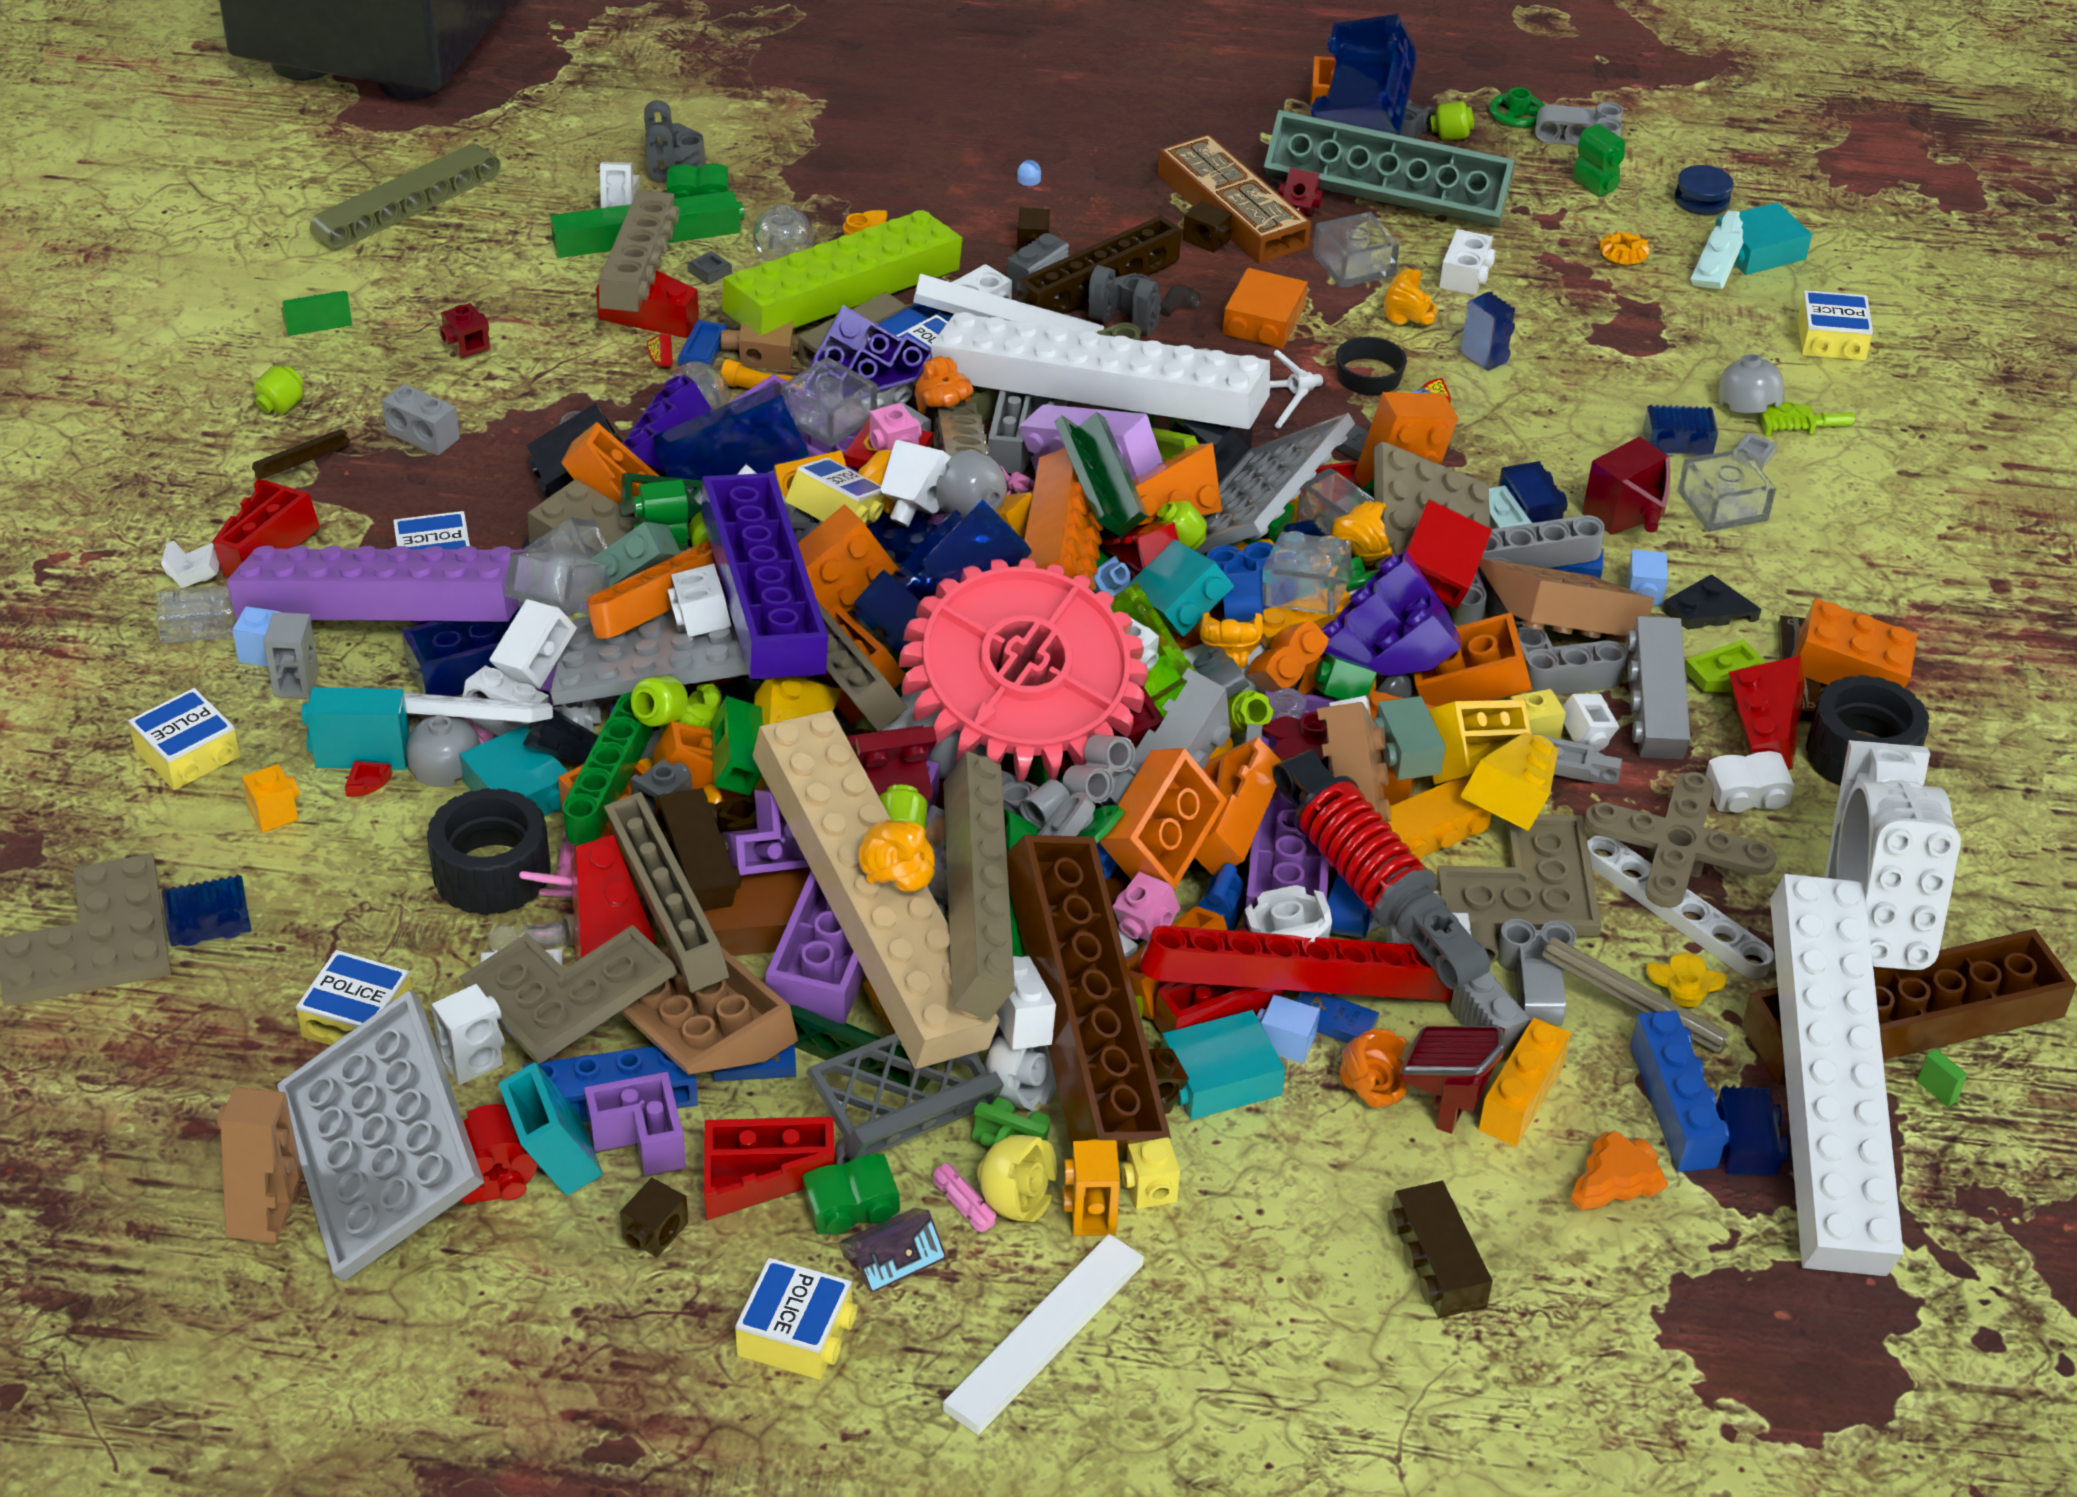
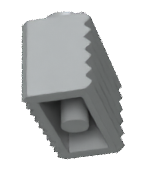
M1490 971L1454 989L1450 1013H1454V1018L1459 1019V1023L1464 1024V1026H1500L1505 1028V1047L1500 1061L1509 1058L1531 1022L1529 1016Z

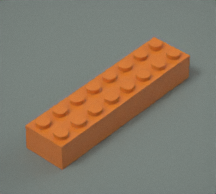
M1062 448L1039 457L1021 559H1032L1036 563V568L1045 570L1053 563L1061 565L1064 569V576L1074 579L1078 575H1084L1091 579L1089 589L1091 591L1096 590L1094 581L1095 575L1098 574L1096 563L1100 559L1098 548L1102 544L1100 532L1104 527L1096 522L1067 450Z

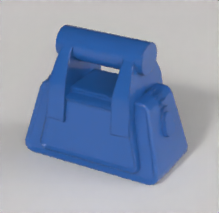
M1225 863L1221 869L1212 875L1208 889L1198 904V907L1223 915L1227 929L1234 931L1246 905L1244 883L1238 876L1237 868L1233 864Z

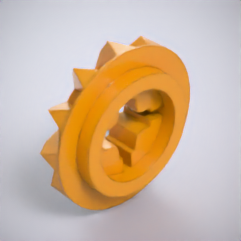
M1615 231L1614 234L1608 233L1600 243V252L1604 257L1623 265L1637 264L1644 261L1648 257L1650 249L1647 240L1641 239L1639 234L1632 235L1629 231L1626 233H1621L1620 231Z

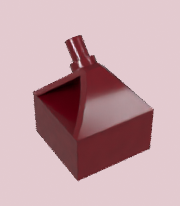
M1639 436L1593 460L1582 515H1591L1599 518L1604 523V530L1610 535L1644 524V529L1647 532H1656L1658 530V521L1665 514L1669 496L1671 475L1669 456Z

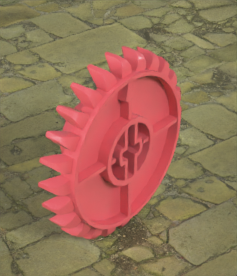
M1022 558L1019 567H1009L1007 562L1002 559L991 560L990 570L982 572L978 567L972 565L966 567L962 571L961 583L954 579L945 578L937 585L935 596L924 597L920 601L916 611V616L919 618L910 620L904 632L903 640L910 641L911 643L905 645L901 650L899 667L913 668L905 674L901 691L902 695L927 689L917 698L912 718L914 721H918L939 710L940 714L934 723L936 744L947 738L956 729L961 732L956 752L957 762H959L966 751L973 753L976 747L982 744L987 747L985 757L992 759L998 764H1001L1005 753L1014 755V769L1018 782L1025 781L1033 756L1041 755L1048 778L1056 780L1062 762L1063 751H1068L1075 765H1085L1084 747L1091 736L1096 734L1114 736L1111 726L1127 738L1130 735L1133 726V716L1129 709L1137 713L1141 712L1145 696L1139 686L1145 687L1148 678L1147 665L1139 660L1144 652L1142 640L1135 635H1127L1130 633L1133 623L1128 613H1113L1111 609L1114 597L1109 592L1104 591L1095 594L1089 589L1091 579L1086 576L1078 575L1071 579L1064 576L1063 566L1054 563L1049 565L1047 570L1036 568V563L1032 559Z

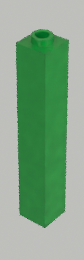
M733 190L674 198V205L679 206V221L677 225H674L673 237L668 239V243L740 233V221L745 218L742 202H737ZM631 204L550 215L552 242L557 257L564 258L611 251Z

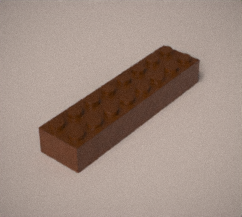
M1024 835L1007 852L1008 884L1025 956L1031 958L1056 1003L1052 1045H1047L1072 1152L1073 1141H1088L1092 1139L1116 1140L1118 1159H1127L1128 1144L1166 1137L1171 1139L1095 837Z
M2036 929L1942 949L1939 951L1936 961L1931 966L1921 970L1873 966L1883 1060L2064 1018L2077 984ZM1778 987L1750 993L1741 1026L1778 1085L1786 1083Z

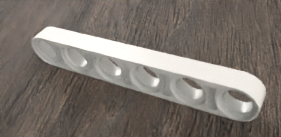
M1595 835L1588 840L1591 866L1595 872L1741 975L1751 979H1761L1767 976L1774 953L1765 942L1689 889L1686 890L1682 903L1676 907L1665 908L1653 904L1645 894L1652 866L1650 862L1616 839ZM1596 849L1607 850L1612 856H1598L1593 851ZM1634 870L1642 876L1639 878L1628 877L1623 871ZM1694 912L1699 914L1702 919L1690 920L1683 913ZM1723 933L1730 936L1732 941L1722 942L1713 935ZM1755 955L1764 962L1754 964L1747 961L1744 956Z

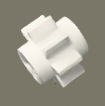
M595 699L561 704V707L553 708L594 732L593 723H601L600 708L596 707Z

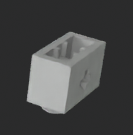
M273 612L264 639L274 697L310 698L311 690L315 685L319 671L310 614Z

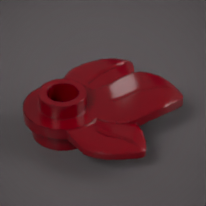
M1317 712L1305 713L1300 719L1290 716L1279 717L1271 720L1269 724L1262 726L1264 733L1278 740L1273 753L1281 761L1306 750L1315 752L1321 762L1328 758V756L1323 757L1322 744H1327V730L1322 720H1318Z

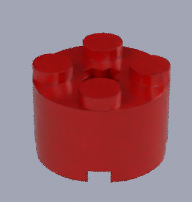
M491 1104L467 1111L468 1118L463 1122L485 1183L466 1195L461 1201L466 1204H472L478 1201H492L499 1198L514 1200L521 1197L526 1192V1184L534 1176L538 1164L521 1146L507 1106Z

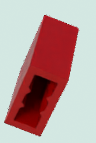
M1428 499L1415 522L1404 551L1406 550L1441 602L1457 609L1471 587L1492 529Z

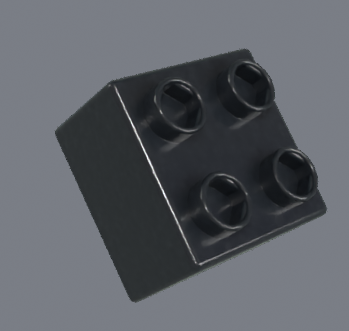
M219 0L227 50L235 57L271 63V67L277 74L291 80H312L328 74L377 82L380 90L390 97L416 100L435 95L444 88L447 81L482 37L490 30L491 26L512 0Z

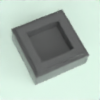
M710 251L688 262V272L705 284L710 285L732 274V264Z

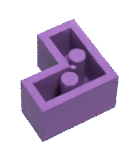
M769 788L754 790L757 829L720 833L725 834L727 837L730 863L732 866H737L740 875L809 867Z
M668 1072L584 1087L587 1121L595 1152L637 1144L644 1176L686 1168L684 1135Z

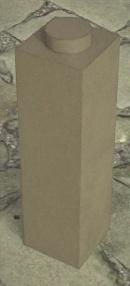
M885 292L851 310L879 325L881 322L907 309V305ZM834 318L798 336L799 363L807 369Z

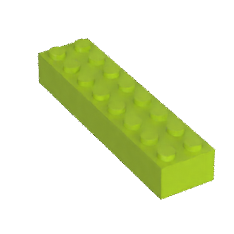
M925 210L914 211L912 214L891 219L888 222L867 227L853 234L843 235L838 239L823 244H816L814 247L793 252L787 256L773 261H766L761 265L739 270L737 273L723 277L722 311L740 325L742 321L760 336L792 321L793 328L838 313L843 305L847 308H852L885 292L892 294L917 285L920 274L937 278L959 270L962 237Z

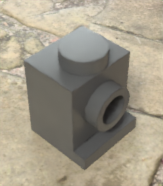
M661 759L642 776L635 774L630 778L632 795L642 792L653 815L658 795L692 790V775L686 765L681 762H675L672 765Z

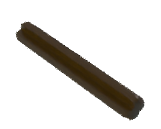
M339 429L255 461L252 464V469L255 471V477L261 480L349 445L350 439L347 437L345 430Z

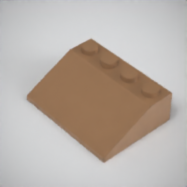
M1481 558L1479 563L1481 570L1508 612H1512L1514 616L1523 619L1522 625L1529 628L1543 630L1546 624L1552 625L1551 630L1565 634H1572L1573 629H1580L1579 634L1592 638H1600L1601 633L1608 634L1607 638L1626 643L1627 632L1634 629L1637 616L1650 617L1654 601L1653 597L1592 575Z
M668 946L662 948L660 951L673 962L677 974L658 988L651 990L630 1004L623 1011H620L625 1018L688 1075L765 1062L798 1041L790 1005L722 947L721 950L729 978L693 993L690 992Z

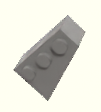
M1000 390L988 437V455H991V458L999 466H1002L1007 474L1014 472L1022 473L1031 462L1030 457L1034 453L1028 452L1019 425L1043 404L1067 407L1068 401Z
M1188 667L1182 676V679L1186 681V685L1175 701L1168 698L1162 707L1168 713L1156 732L1150 729L1147 731L1135 750V760L1132 767L1138 772L1151 750L1185 748L1202 770H1204L1211 753L1216 747H1222L1231 733L1226 688Z

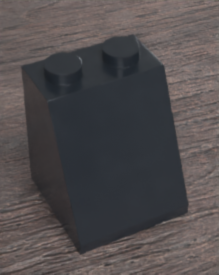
M596 403L526 445L532 456L528 463L538 478L541 477V479L537 480V483L547 498L574 480L561 462L571 443L593 424L598 422L621 443L623 442Z
M1170 417L1169 431L1193 435L1199 444L1213 443L1219 484L1245 453L1251 449L1253 424L1250 429Z

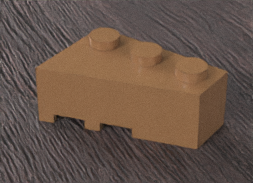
M1363 702L1317 708L1318 720H1322L1327 730V744H1322L1323 757L1328 756L1329 772L1334 778L1339 776L1351 777L1357 783L1358 789L1364 794L1366 801L1370 802L1375 811L1382 815L1384 822H1390L1391 807L1388 798L1384 799L1383 786L1389 784L1386 763H1381L1380 750L1386 749L1383 727L1376 725Z
M234 1086L228 1102L221 1105L217 1118L218 1128L221 1129L226 1237L277 1244L303 1177L286 1093Z

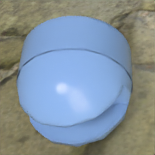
M1033 160L1022 162L1017 170V181L1025 186L1039 184L1041 181V169L1038 163Z

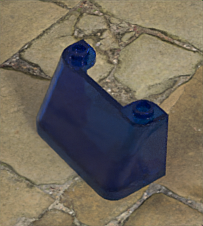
M1399 13L1333 23L1331 36L1327 40V47L1336 59V66L1328 99L1326 96L1316 97L1311 105V116L1400 135L1416 67L1417 55L1414 43Z
M982 499L970 509L964 518L960 516L961 513L957 509L953 510L902 562L894 573L899 577L897 584L904 592L911 597L915 593L923 597L935 594L937 585L945 578L954 579L961 583L962 571L966 567L972 565L985 572L990 570L991 560L1002 559L1007 562L1009 567H1015L1019 565L1022 558L1027 559L1032 554V550Z

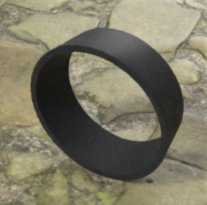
M1357 337L1347 340L1337 349V377L1340 383L1347 389L1365 395H1381L1382 392H1391L1399 386L1407 363V357L1404 351L1395 343L1378 337ZM1356 359H1375L1387 363L1396 372L1387 376L1369 377L1354 373L1344 365Z

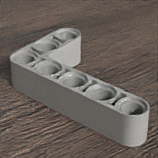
M1585 515L1492 529L1482 558L1500 557L1512 563L1543 568L1591 562L1598 559L1601 555L1604 523L1597 517ZM1480 566L1477 568L1469 591L1458 608L1447 605L1456 626L1485 618L1486 591L1480 577Z
M1500 557L1489 558L1494 560L1510 562ZM1481 570L1480 577L1486 591L1485 610L1488 617L1491 618L1509 613ZM1513 615L1532 686V691L1526 693L1551 689L1555 695L1611 689L1620 685L1628 654L1622 644L1615 641H1598L1553 647L1545 629L1538 630L1523 626V619Z

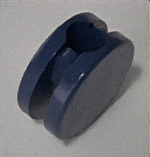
M1694 165L1683 169L1679 173L1678 185L1675 190V201L1681 208L1698 215H1715L1722 213L1729 207L1734 182L1727 172L1713 166Z

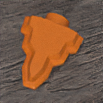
M1615 1130L1611 1133L1604 1132L1592 1143L1591 1149L1593 1153L1585 1162L1586 1173L1577 1179L1570 1202L1580 1210L1603 1207L1613 1199L1630 1201L1640 1195L1652 1197L1666 1189L1668 1182L1663 1175L1662 1169L1657 1165L1658 1158L1655 1150L1647 1141L1641 1138L1629 1141Z

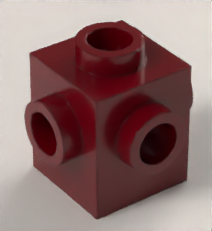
M1290 168L1287 181L1281 182L1278 194L1304 216L1312 217L1314 208H1320L1323 197V190H1319L1321 184L1320 174Z
M471 303L458 305L441 312L442 326L439 327L442 341L445 345H450L460 358L490 349L488 320Z

